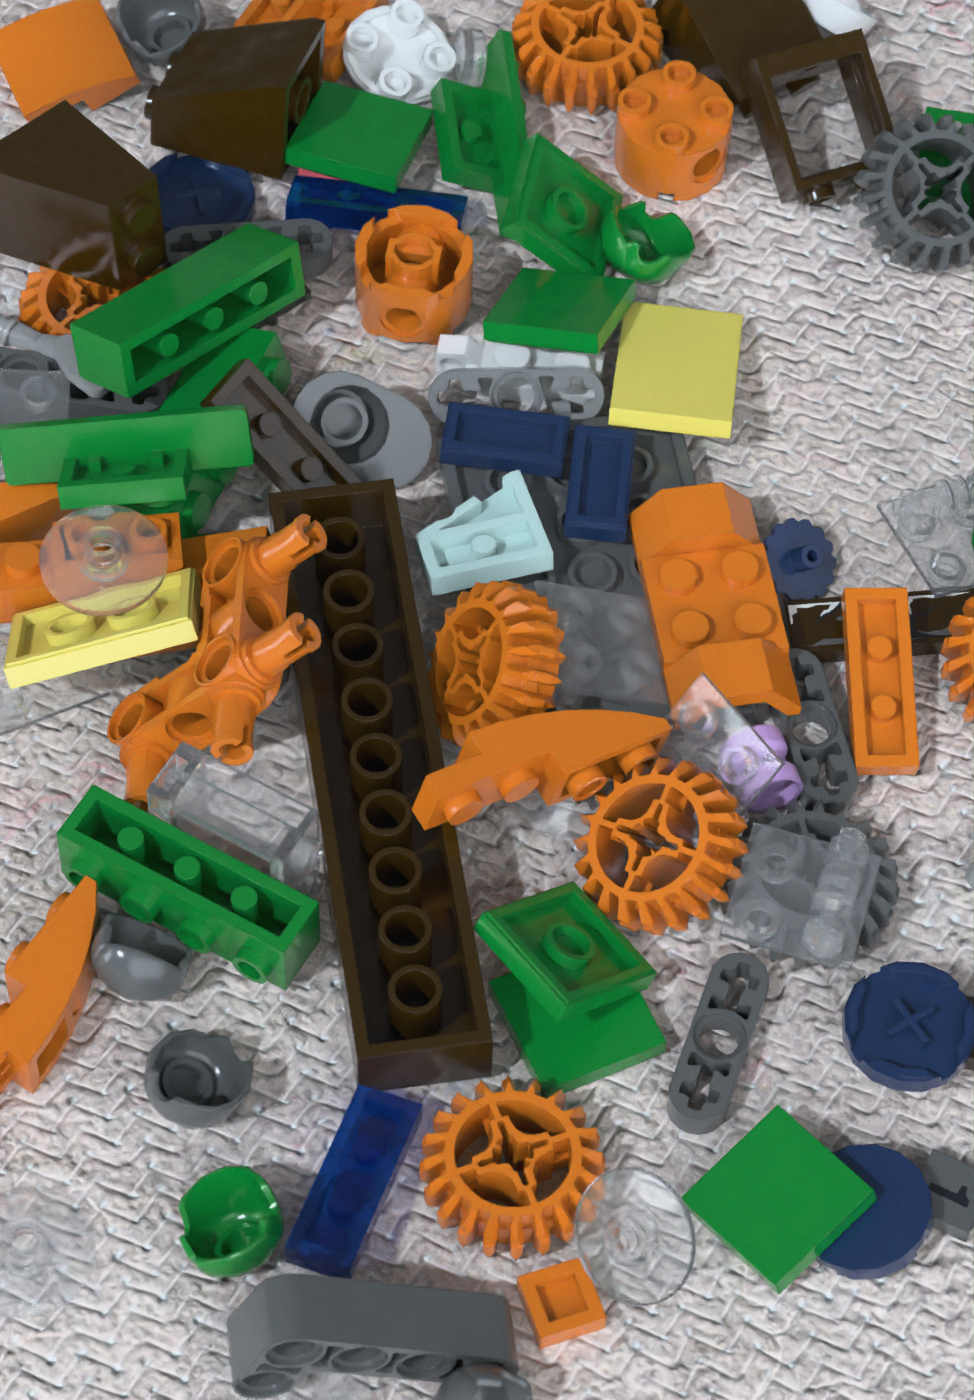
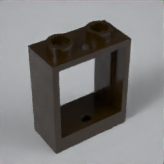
M862 28L754 57L739 72L781 204L801 199L803 207L813 206L836 197L834 189L854 184L856 192L867 190L853 181L856 173L860 170L868 169L862 161L801 178L773 87L839 69L865 151L869 148L878 149L875 137L884 130L893 133L894 127Z

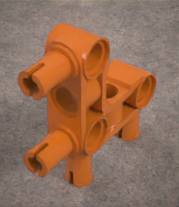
M299 515L292 523L269 537H253L245 542L237 536H230L220 542L209 555L202 574L203 586L200 607L204 609L201 641L196 646V651L191 654L189 661L161 679L156 677L137 692L129 694L119 703L109 720L107 737L111 743L120 747L119 758L126 769L124 801L160 818L165 809V780L167 779V774L176 766L211 745V754L216 759L222 755L221 762L228 765H241L253 757V732L256 716L264 711L276 697L284 670L307 653L317 650L321 645V634L318 626L310 618L304 621V614L295 612L286 620L288 581L291 570L313 554H318L324 550L327 545V536L324 528L316 520L310 523L309 515Z

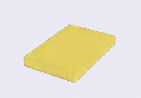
M633 302L622 320L608 425L730 439L743 314Z
M190 567L16 613L12 618L4 664V672L10 689L198 640L201 585L195 568L191 569Z

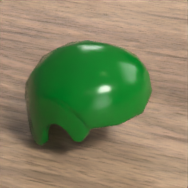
M639 201L625 207L614 206L601 223L600 239L606 259L624 277L634 279L639 284L653 285L662 283L673 276L695 251L691 231L675 213L669 212L657 218L652 217L645 211V201Z
M223 1166L200 1177L182 1196L178 1205L184 1224V1235L179 1236L180 1243L191 1263L196 1264L202 1273L210 1277H241L270 1261L284 1234V1216L277 1196L266 1179L249 1166Z

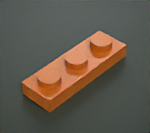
M907 587L844 588L841 596L850 748L857 774L916 775L920 762Z

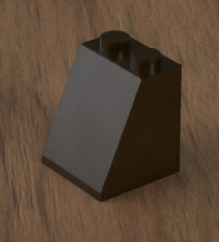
M657 0L652 9H656L658 25L661 26V33H663L662 51L670 61L683 60L691 63L698 73H702L719 84L733 103V115L741 112L744 119L753 117L739 72L754 57L823 39L803 0ZM818 74L775 86L773 90L775 95L788 90L791 97H794L814 87L822 79Z
M306 18L192 32L181 52L174 51L167 64L165 77L160 86L153 85L148 92L144 107V117L151 120L150 145L282 180L290 166L285 164V147L322 86L326 20Z
M64 100L0 140V253L122 291L140 278L152 274L160 265L168 261L157 176Z

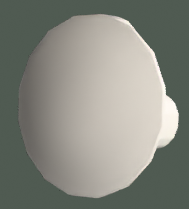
M397 0L392 6L384 5L365 11L350 24L343 40L344 64L352 80L361 89L415 105L431 100V90L440 78L449 80L457 61L456 53L450 46L443 30L428 16L424 15L422 7L413 0Z

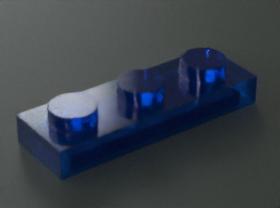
M295 175L286 199L285 219L309 218L322 222L329 229L340 228L360 232L364 224L373 217H375V224L379 220L387 218L388 209L401 205H426L449 213L458 220V229L463 232L467 218L469 196L398 187L396 193H390L350 181Z
M358 1084L285 1244L284 1262L326 1276L352 1279L421 1123L423 1104Z

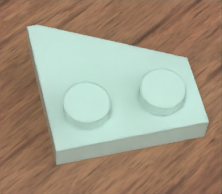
M520 470L511 471L503 476L502 489L481 502L473 496L456 507L450 517L435 521L415 535L416 555L432 596L472 588L476 582H499L554 569L553 550Z

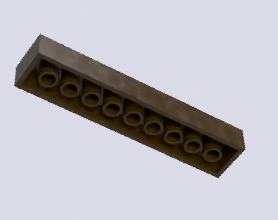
M394 479L269 493L271 535L292 523L299 515L307 514L310 516V523L314 520L319 522L327 536V545L324 550L318 554H313L291 570L288 581L286 620L293 613L300 612L304 614V621L310 618L318 626L321 634L320 647L292 663L291 670L357 1093L363 1094L489 1077L492 1073L493 1036L455 825H451L448 821L425 831L412 811L426 775L443 769L445 766Z

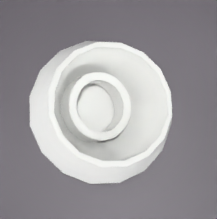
M803 0L814 22L837 35L862 28L864 34L878 21L877 17L864 9L858 0Z

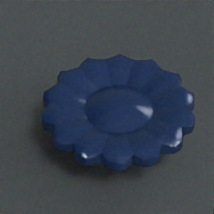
M789 518L783 524L773 525L770 535L763 539L776 594H783L787 600L814 599V597L824 596L826 586L831 585L834 581L832 571L836 567L837 562L832 555L833 544L825 539L823 529L813 527L808 519L797 521L795 518Z

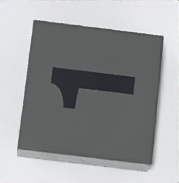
M933 1148L921 1172L930 1189L933 1200V1228L966 1243L974 1227V1167Z

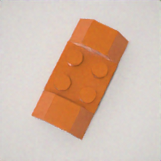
M724 482L661 489L628 514V526L675 731L688 729L714 709L766 702L787 716L801 714L802 707L788 655L790 647L764 543L760 542L750 499Z

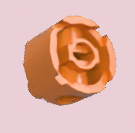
M673 60L666 63L663 69H656L636 77L619 93L617 99L614 136V161L617 172L628 186L643 196L658 199L659 192L674 194L673 201H687L708 193L722 180L726 169L734 114L733 103L719 84L702 73H698L695 67L687 61Z
M401 205L388 209V217L379 220L376 224L375 217H373L364 224L355 241V305L361 315V324L364 330L369 334L385 336L400 342H427L432 345H438L440 334L454 335L455 328L463 323L472 306L473 241L468 232L465 237L464 233L458 229V220L445 211L426 205Z

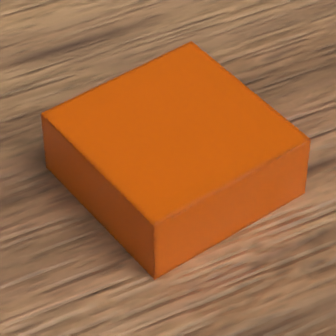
M583 1256L517 1277L516 1288L539 1349L605 1329L607 1317Z

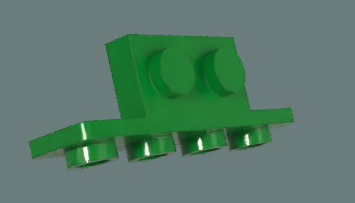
M499 29L475 62L478 88L440 78L430 94L442 181L494 194L500 237L511 239L500 231L523 142L528 139L525 123L526 104L521 97L518 78L519 63L515 58L512 33Z
M243 404L12 423L0 426V453L7 484L15 486L58 482L57 491L61 510L80 508L84 512L98 513L109 510L115 505L139 503L151 508L165 507L177 500L187 499L192 471L250 466L253 464L255 456L248 409Z

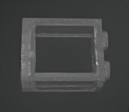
M182 741L146 790L149 814L315 900L324 882V874L320 873V856L324 843L319 840V811Z

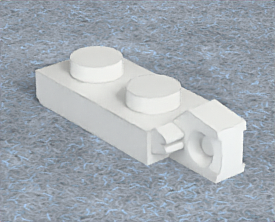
M440 334L435 356V373L439 375L452 368L584 366L596 372L602 380L606 352L600 351L597 354L488 342V340H484V334H473L472 338L466 335ZM551 376L540 377L544 387L542 406L552 407V399H567L571 401L572 410L581 411L583 410L585 400L595 399L594 389L584 388L583 378H571L570 387L567 389L551 390L554 378ZM479 378L483 389L482 391H477V396L489 397V390L493 379ZM511 378L500 387L499 399L529 404L534 402V390L530 383L524 379Z

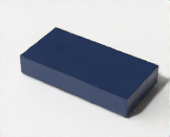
M449 401L440 449V463L506 472L520 470L521 474L562 479L570 430V417Z
M575 424L563 537L625 543L636 430Z

